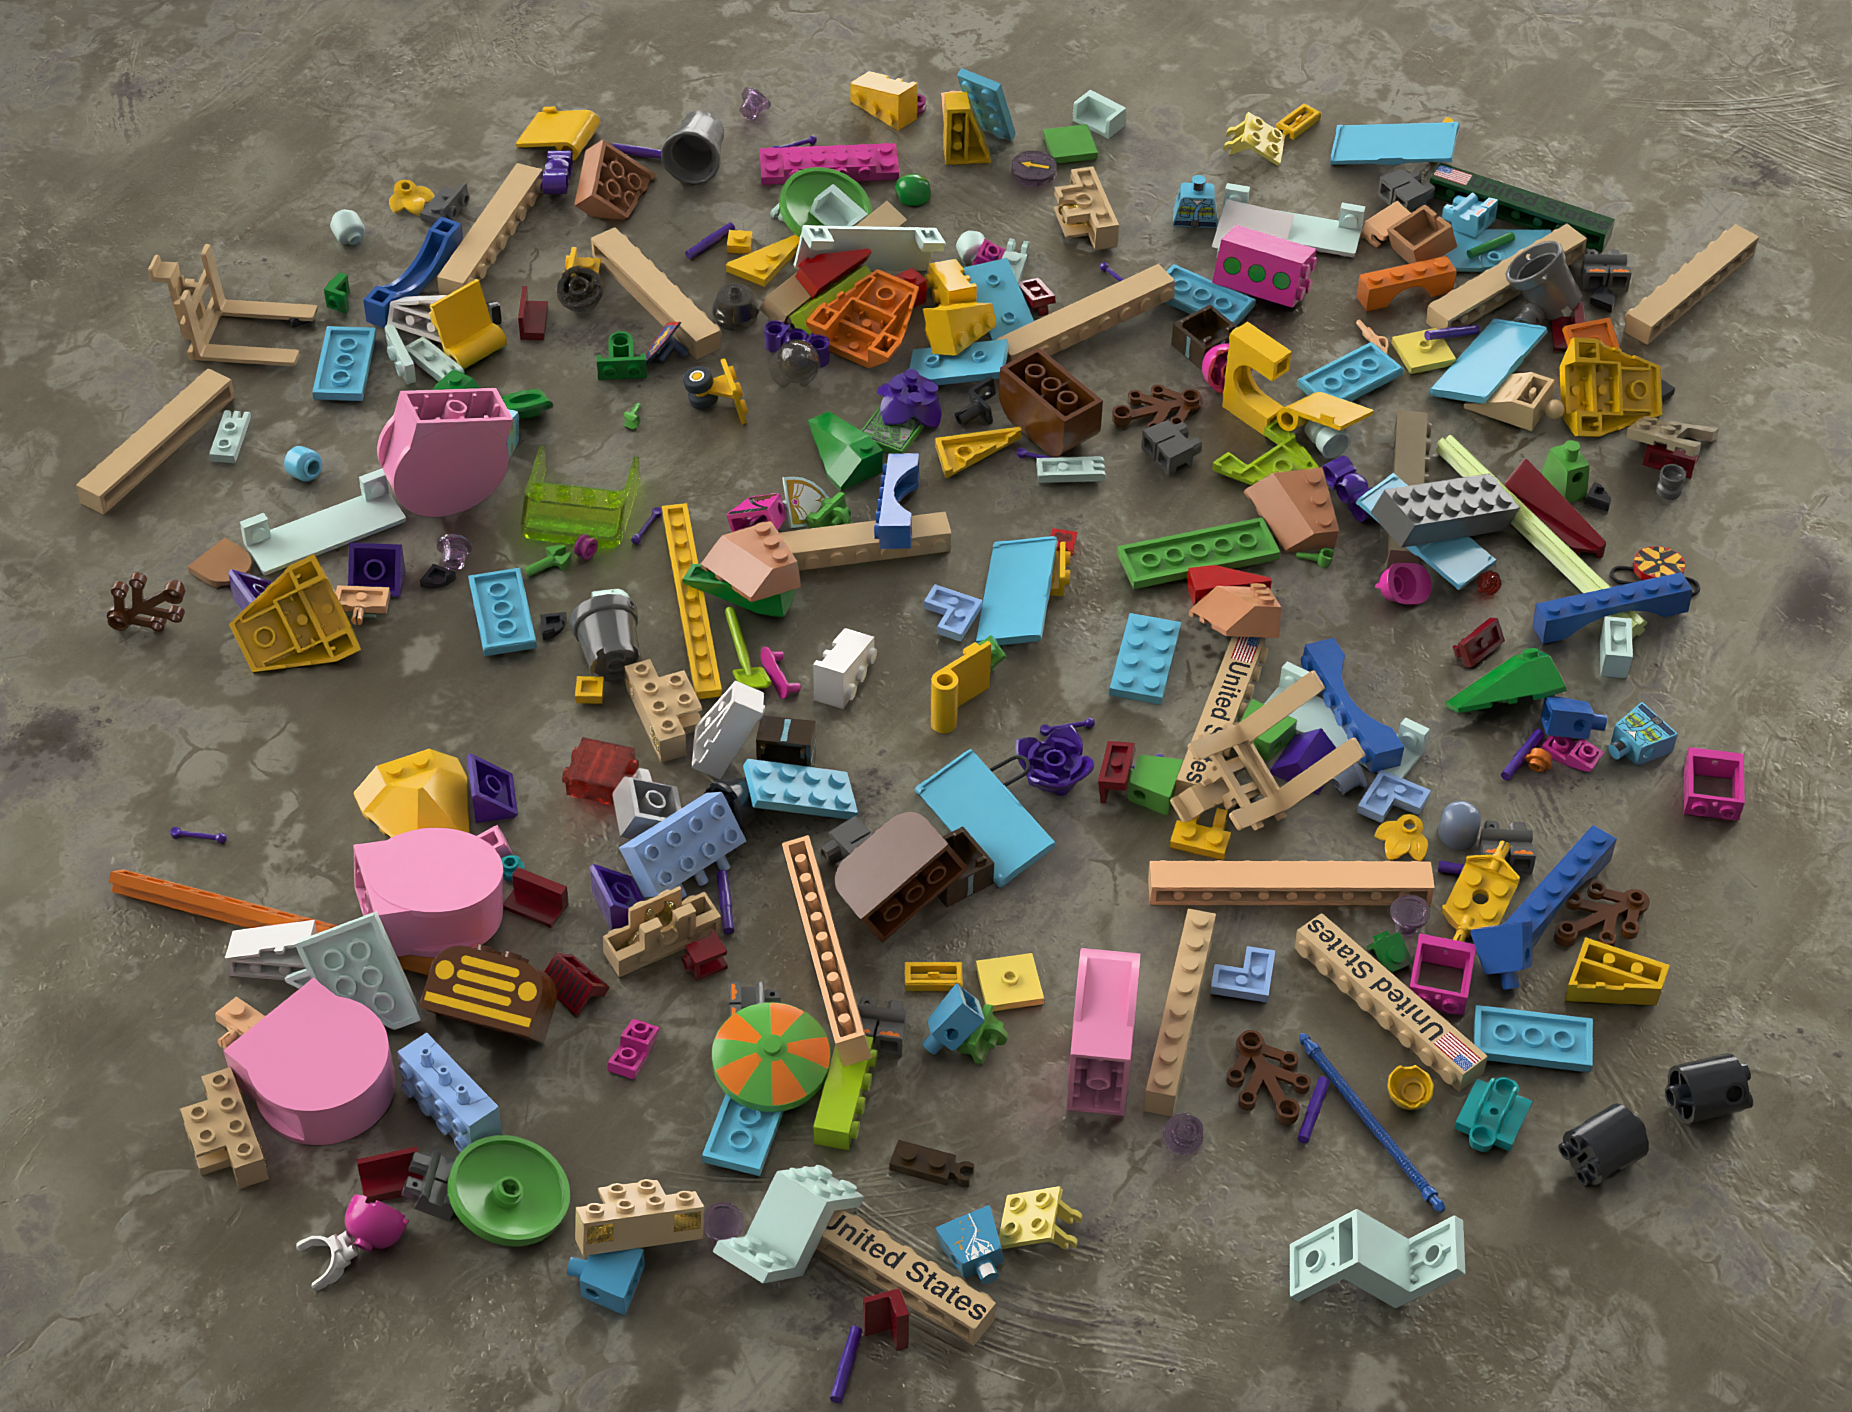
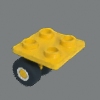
M725 358L720 360L724 375L713 378L711 371L703 366L693 367L684 374L683 383L688 391V399L692 407L700 410L708 409L717 402L718 396L732 398L742 425L747 423L744 414L749 412L745 400H740V397L744 396L740 383H734V380H737L733 365L728 367Z

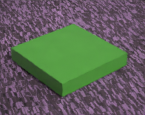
M1087 124L1043 129V137L1053 164L1098 159V151Z

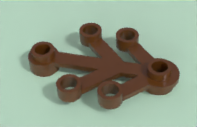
M1159 384L1151 387L1150 396L1143 394L1139 390H1131L1128 393V403L1130 405L1139 406L1143 403L1149 406L1132 410L1126 405H1117L1112 410V421L1117 427H1126L1131 420L1156 414L1153 421L1147 424V428L1164 422L1172 410L1179 409L1177 415L1170 419V422L1176 425L1181 422L1184 423L1190 411L1201 408L1203 399L1200 392L1195 389H1185L1182 393H1179ZM1164 398H1168V399H1171L1172 401H1168V402H1167V401H1164L1163 399H1164Z
M135 572L129 580V585L132 587V605L126 608L125 598L129 591V586L121 581L115 582L111 589V594L114 596V607L110 608L107 612L108 625L119 631L126 630L131 625H136L160 632L164 630L167 619L174 623L181 622L185 614V610L182 607L172 605L168 610L155 606L165 601L171 604L181 603L186 592L184 584L178 580H171L165 584L162 591L144 599L143 589L146 585L147 577L140 572ZM138 614H143V615H148V616H152V617H151V619H149V618L140 617V616H136V615H138Z
M1592 881L1589 883L1587 895L1591 899H1605L1616 902V904L1607 905L1583 899L1579 892L1575 891L1564 903L1565 907L1570 910L1579 909L1594 914L1573 923L1562 921L1556 926L1553 936L1554 941L1558 945L1570 947L1575 944L1578 933L1604 922L1603 931L1599 934L1598 942L1614 947L1616 941L1614 931L1617 916L1625 912L1627 913L1626 921L1623 922L1621 927V935L1626 939L1636 938L1639 931L1638 916L1647 911L1650 899L1646 893L1638 889H1630L1622 893L1606 889L1605 885L1600 881Z
M1244 1031L1236 1040V1049L1240 1054L1233 1068L1228 1070L1226 1082L1229 1086L1234 1088L1242 1086L1245 1077L1244 1070L1250 1059L1252 1060L1255 1070L1246 1089L1239 1094V1107L1247 1111L1255 1108L1256 1095L1263 1082L1276 1105V1119L1283 1125L1295 1123L1299 1118L1300 1106L1294 1099L1285 1097L1277 1080L1291 1084L1293 1090L1298 1094H1305L1309 1091L1311 1084L1309 1076L1291 1072L1297 1068V1054L1266 1045L1262 1035L1257 1031ZM1264 1057L1280 1061L1281 1068L1267 1063ZM1285 1060H1292L1293 1062L1288 1063ZM1231 1076H1238L1239 1079H1233ZM1298 1082H1303V1083H1305L1306 1085L1301 1086V1085H1299V1084H1297V1083H1298ZM1248 1098L1252 1101L1246 1102L1243 1099Z

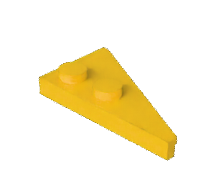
M795 234L730 261L726 264V272L765 287L797 253L800 237Z
M1021 427L935 438V447L945 478L953 476L1019 440L1022 437Z

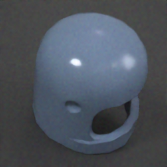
M1462 800L1454 801L1446 806L1438 825L1439 838L1444 845L1451 849L1465 850L1476 843L1481 825V816L1478 809L1473 804Z

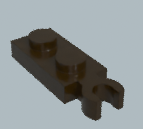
M898 1140L889 1163L890 1171L946 1186L949 1179H952L962 1187H969L970 1177L964 1176L962 1173L974 1174L975 1167L969 1161L956 1163V1155L902 1140Z

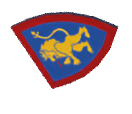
M680 321L666 323L646 353V364L659 351L660 353L656 359L661 363L667 360L673 350L681 357L688 353L689 350L672 337L680 326Z

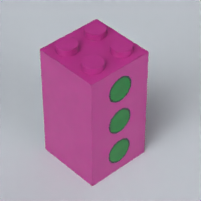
M1236 225L1221 239L1212 283L1293 308L1311 290L1313 280L1310 279L1311 272H1314L1318 258L1315 257L1316 249Z

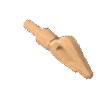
M1357 320L1356 324L1363 331L1362 335L1388 355V339L1383 336H1377L1370 327H1366L1361 320Z

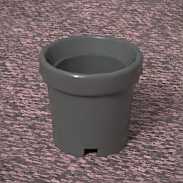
M694 111L687 114L677 130L667 136L661 149V160L665 169L675 179L686 184L697 185L708 182L716 175L721 164L724 128L718 119L715 121L710 117L711 114L705 111Z
M1544 241L1524 250L1511 262L1505 273L1507 281L1513 288L1520 291L1529 303L1536 304L1542 308L1545 313V320H1554L1562 317L1564 314L1561 310L1567 306L1572 310L1581 300L1582 293L1566 263L1565 252L1561 244L1556 241Z
M604 594L587 599L574 608L569 617L570 628L576 640L581 644L590 674L593 676V673H596L597 677H604V681L624 679L625 666L642 661L636 629L638 624L636 604L632 599L621 594Z

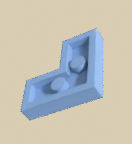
M934 584L924 600V609L944 615L937 626V634L960 642L982 608L981 599Z
M1380 770L1359 803L1357 813L1382 823L1392 806L1395 805L1419 816L1430 798L1431 790Z
M1247 946L1243 968L1215 964L1210 993L1268 1002L1275 950Z

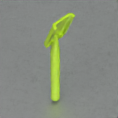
M727 607L725 609L726 619L739 662L743 668L733 670V676L736 681L754 689L769 687L771 680L764 668H751L750 658L735 609Z

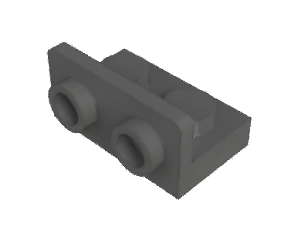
M462 182L456 190L443 186L420 213L421 220L432 224L440 217L454 220L461 209L467 206L470 195L467 184Z

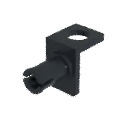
M989 377L968 390L971 404L954 414L957 422L962 427L978 416L983 417L989 424L993 423L991 408L985 402L996 394L994 379ZM989 386L988 391L983 396H979L980 391L984 387Z

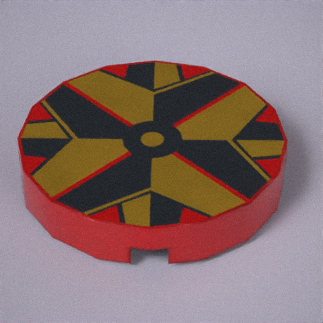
M1649 546L1635 554L1633 570L1641 580H1647L1680 572L1684 575L1686 564L1684 558L1670 548Z

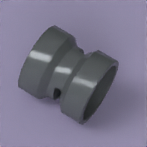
M1529 303L1525 305L1521 314L1517 315L1513 321L1541 325L1545 320V313L1538 305Z
M1668 464L1662 467L1659 475L1660 480L1656 487V492L1660 497L1667 500L1680 497L1683 489L1682 484L1686 477L1684 469L1675 464Z

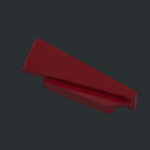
M1527 458L1524 459L1503 485L1521 500L1575 554L1579 556L1581 551L1590 552L1597 556V558H1602L1605 552L1606 541Z

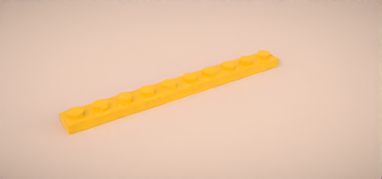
M687 503L662 506L663 522L693 689L698 699L721 697L722 688L704 592L683 584V578L691 565L698 564Z

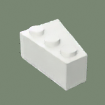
M447 295L403 297L391 301L387 325L392 324L395 328L441 342L437 328L433 326L429 315L431 311L429 305Z
M846 628L832 642L834 648L831 651L826 649L823 652L825 659L822 662L816 660L813 664L814 700L841 709L845 708L849 700L854 699L858 683L864 681L869 663L873 664L877 656L873 636Z
M735 681L695 726L692 768L721 779L757 721L764 715L763 692L738 681Z
M315 920L233 931L225 956L229 976L285 980L287 975L306 969L295 943L298 940L317 934Z

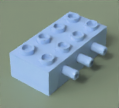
M713 792L705 793L622 845L619 849L644 897H655L665 890H671L680 886L683 899L687 896L682 885L683 881L694 875L699 886L705 885L709 880L703 869L713 862H716L719 870H728L730 864L725 855L746 842V839L723 793Z
M425 1033L398 1051L399 1065L397 1067L402 1075V1090L409 1098L414 1097L418 1101L421 1111L426 1116L431 1115L436 1120L439 1130L444 1135L449 1134L454 1139V1143L460 1152L476 1140L488 1136L502 1135L499 1106L488 1097L428 1033Z

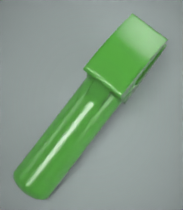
M565 545L546 547L547 557L527 566L525 572L528 576H533L551 566H557L563 571L572 560L571 551L566 553Z

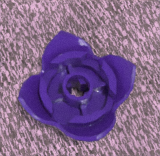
M907 369L904 373L894 376L888 383L878 387L877 394L883 396L880 413L884 424H903L910 418L916 417L920 424L938 428L942 416L939 396L937 395L938 385L919 375L916 370Z
M1072 725L1052 731L1044 742H1040L1034 737L1016 740V755H1022L1030 762V770L1026 775L1029 785L1037 787L1042 791L1052 792L1059 796L1066 795L1069 789L1087 777L1094 769L1093 759L1089 756H1083L1082 739ZM1018 759L1019 764L1025 771L1026 763L1023 760Z

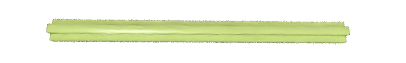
M1449 435L1446 439L1441 438L1438 441L1437 445L1439 447L1435 451L1462 477L1489 473L1494 476L1452 435ZM1498 480L1500 486L1513 497L1515 503L1520 507L1511 524L1582 593L1611 588ZM1636 611L1620 612L1608 616L1632 619V639L1636 635L1640 636L1645 631L1643 627L1647 624V621Z

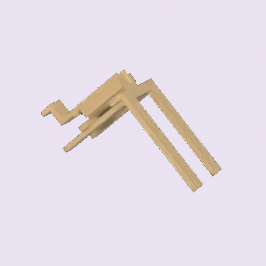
M205 244L201 252L204 271L199 282H196L195 279H184V275L180 273L178 262H161L159 255L154 256L148 268L151 281L167 282L181 334H183L184 339L191 340V345L187 351L190 360L280 366L296 365L300 355L299 350L209 344V341L221 316L282 320L298 318L300 321H314L318 312L317 305L225 299L210 244ZM209 283L212 298L207 309H205L202 296Z
M1315 671L1307 673L1237 725L1233 726L1232 722L1222 726L1223 730L1211 735L1206 731L1198 736L1199 739L1188 744V748L1196 761L1211 757L1215 766L1204 772L1208 779L1190 786L1170 800L1183 823L1193 820L1204 811L1221 804L1224 805L1226 810L1239 805V809L1229 814L1236 829L1242 830L1252 826L1254 831L1264 827L1262 821L1275 816L1277 821L1287 817L1285 812L1365 757L1363 749L1357 739L1353 737L1288 783L1279 787L1255 748L1253 741L1325 689ZM1234 747L1238 757L1225 761L1221 752ZM1246 769L1253 782L1240 786L1235 775ZM1261 794L1264 797L1259 801L1250 803V800L1257 798Z

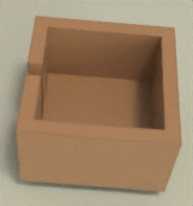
M1423 205L1387 229L1392 249L1409 264L1442 257L1457 247L1452 226L1440 216L1438 217L1426 205Z

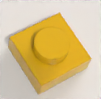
M729 230L727 253L750 254L753 239L752 231Z
M577 676L575 702L602 704L604 677Z

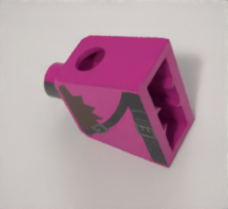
M771 493L747 498L727 513L726 516L732 532L771 521L778 531L787 518V512L781 495Z

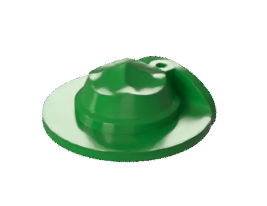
M540 389L518 391L501 397L507 409L518 412L519 419H531L534 416L540 415L542 410L553 408L551 400Z

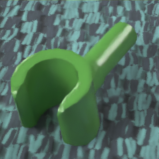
M635 403L630 412L626 411L624 413V418L626 419L624 422L625 427L632 430L637 429L640 417L636 414L641 407L640 403Z
M1323 548L1319 554L1297 552L1296 558L1317 561L1320 567L1327 568L1332 562L1334 551L1330 548Z

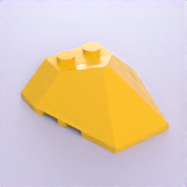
M1572 338L1560 365L1561 402L1565 407L1562 418L1575 436L1599 437L1631 426L1645 416L1655 418L1662 415L1661 366L1636 355L1626 354L1617 347L1612 348L1605 345L1596 338Z
M315 554L285 569L264 592L229 623L252 672L337 662L361 650L350 621Z
M426 749L376 766L354 791V797L363 816L368 820L371 819L379 826V830L384 835L387 834L391 838L408 831L425 828H448L470 833L468 780L456 757L432 749Z

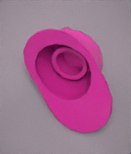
M1395 563L1382 573L1380 582L1375 585V588L1380 589L1383 597L1390 602L1420 604L1429 598L1432 583L1427 570L1420 564Z

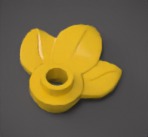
M400 180L394 185V194L390 197L389 206L394 213H398L405 208L410 213L420 217L424 204H429L435 195L430 189L416 186L410 180Z
M1406 814L1397 821L1384 822L1375 832V838L1385 841V854L1389 861L1397 859L1408 852L1414 860L1421 862L1427 854L1428 841L1422 834L1423 823L1415 815ZM1406 824H1412L1414 825V828L1407 829L1404 826Z

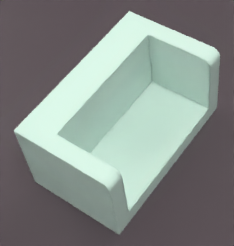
M1089 90L1074 102L1073 121L1080 125L1087 124L1090 130L1107 139L1125 126L1126 108L1092 90Z
M834 184L814 199L810 209V213L825 226H856L868 215Z
M1605 616L1600 635L1601 676L1627 678L1633 658L1632 619Z

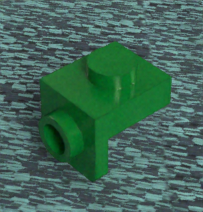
M339 272L324 288L327 308L345 314L349 311L347 296L350 294L347 274Z
M1388 930L1373 936L1374 942L1366 945L1368 951L1374 949L1380 964L1390 972L1413 964L1400 931L1392 935L1389 934Z

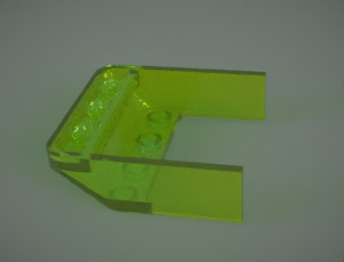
M539 446L525 489L521 518L523 536L534 540L576 544L581 535L587 534L590 538L598 540V547L614 548L620 545L640 482L639 457L634 456L626 485L622 490L617 491L542 482L547 465L545 446Z

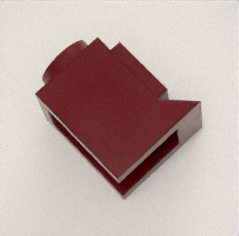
M712 929L709 937H704L685 946L686 955L681 956L682 964L687 972H692L696 981L728 969V965L723 956L727 955V950L714 929Z

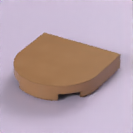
M223 538L188 566L190 574L206 584L220 588V585H230L228 572L231 569L251 574L252 562L249 553L229 539Z

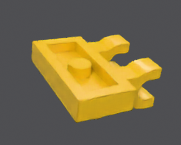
M1217 808L1212 828L1198 825L1200 815L1185 823L1177 820L1170 840V848L1224 860L1231 832L1224 831L1228 810Z

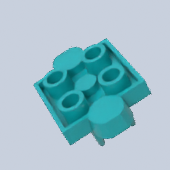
M1499 1077L1496 1080L1491 1078L1489 1083L1476 1079L1456 1120L1454 1129L1468 1134L1470 1146L1481 1152L1489 1151L1493 1145L1511 1151L1533 1101L1517 1095L1519 1085L1516 1081L1509 1078Z

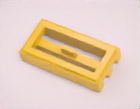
M1303 103L1276 123V129L1283 130L1285 136L1290 134V138L1294 140L1321 119V112Z
M905 962V991H950L956 983L963 988L962 962ZM911 973H928V974H911ZM939 973H956V974H939Z

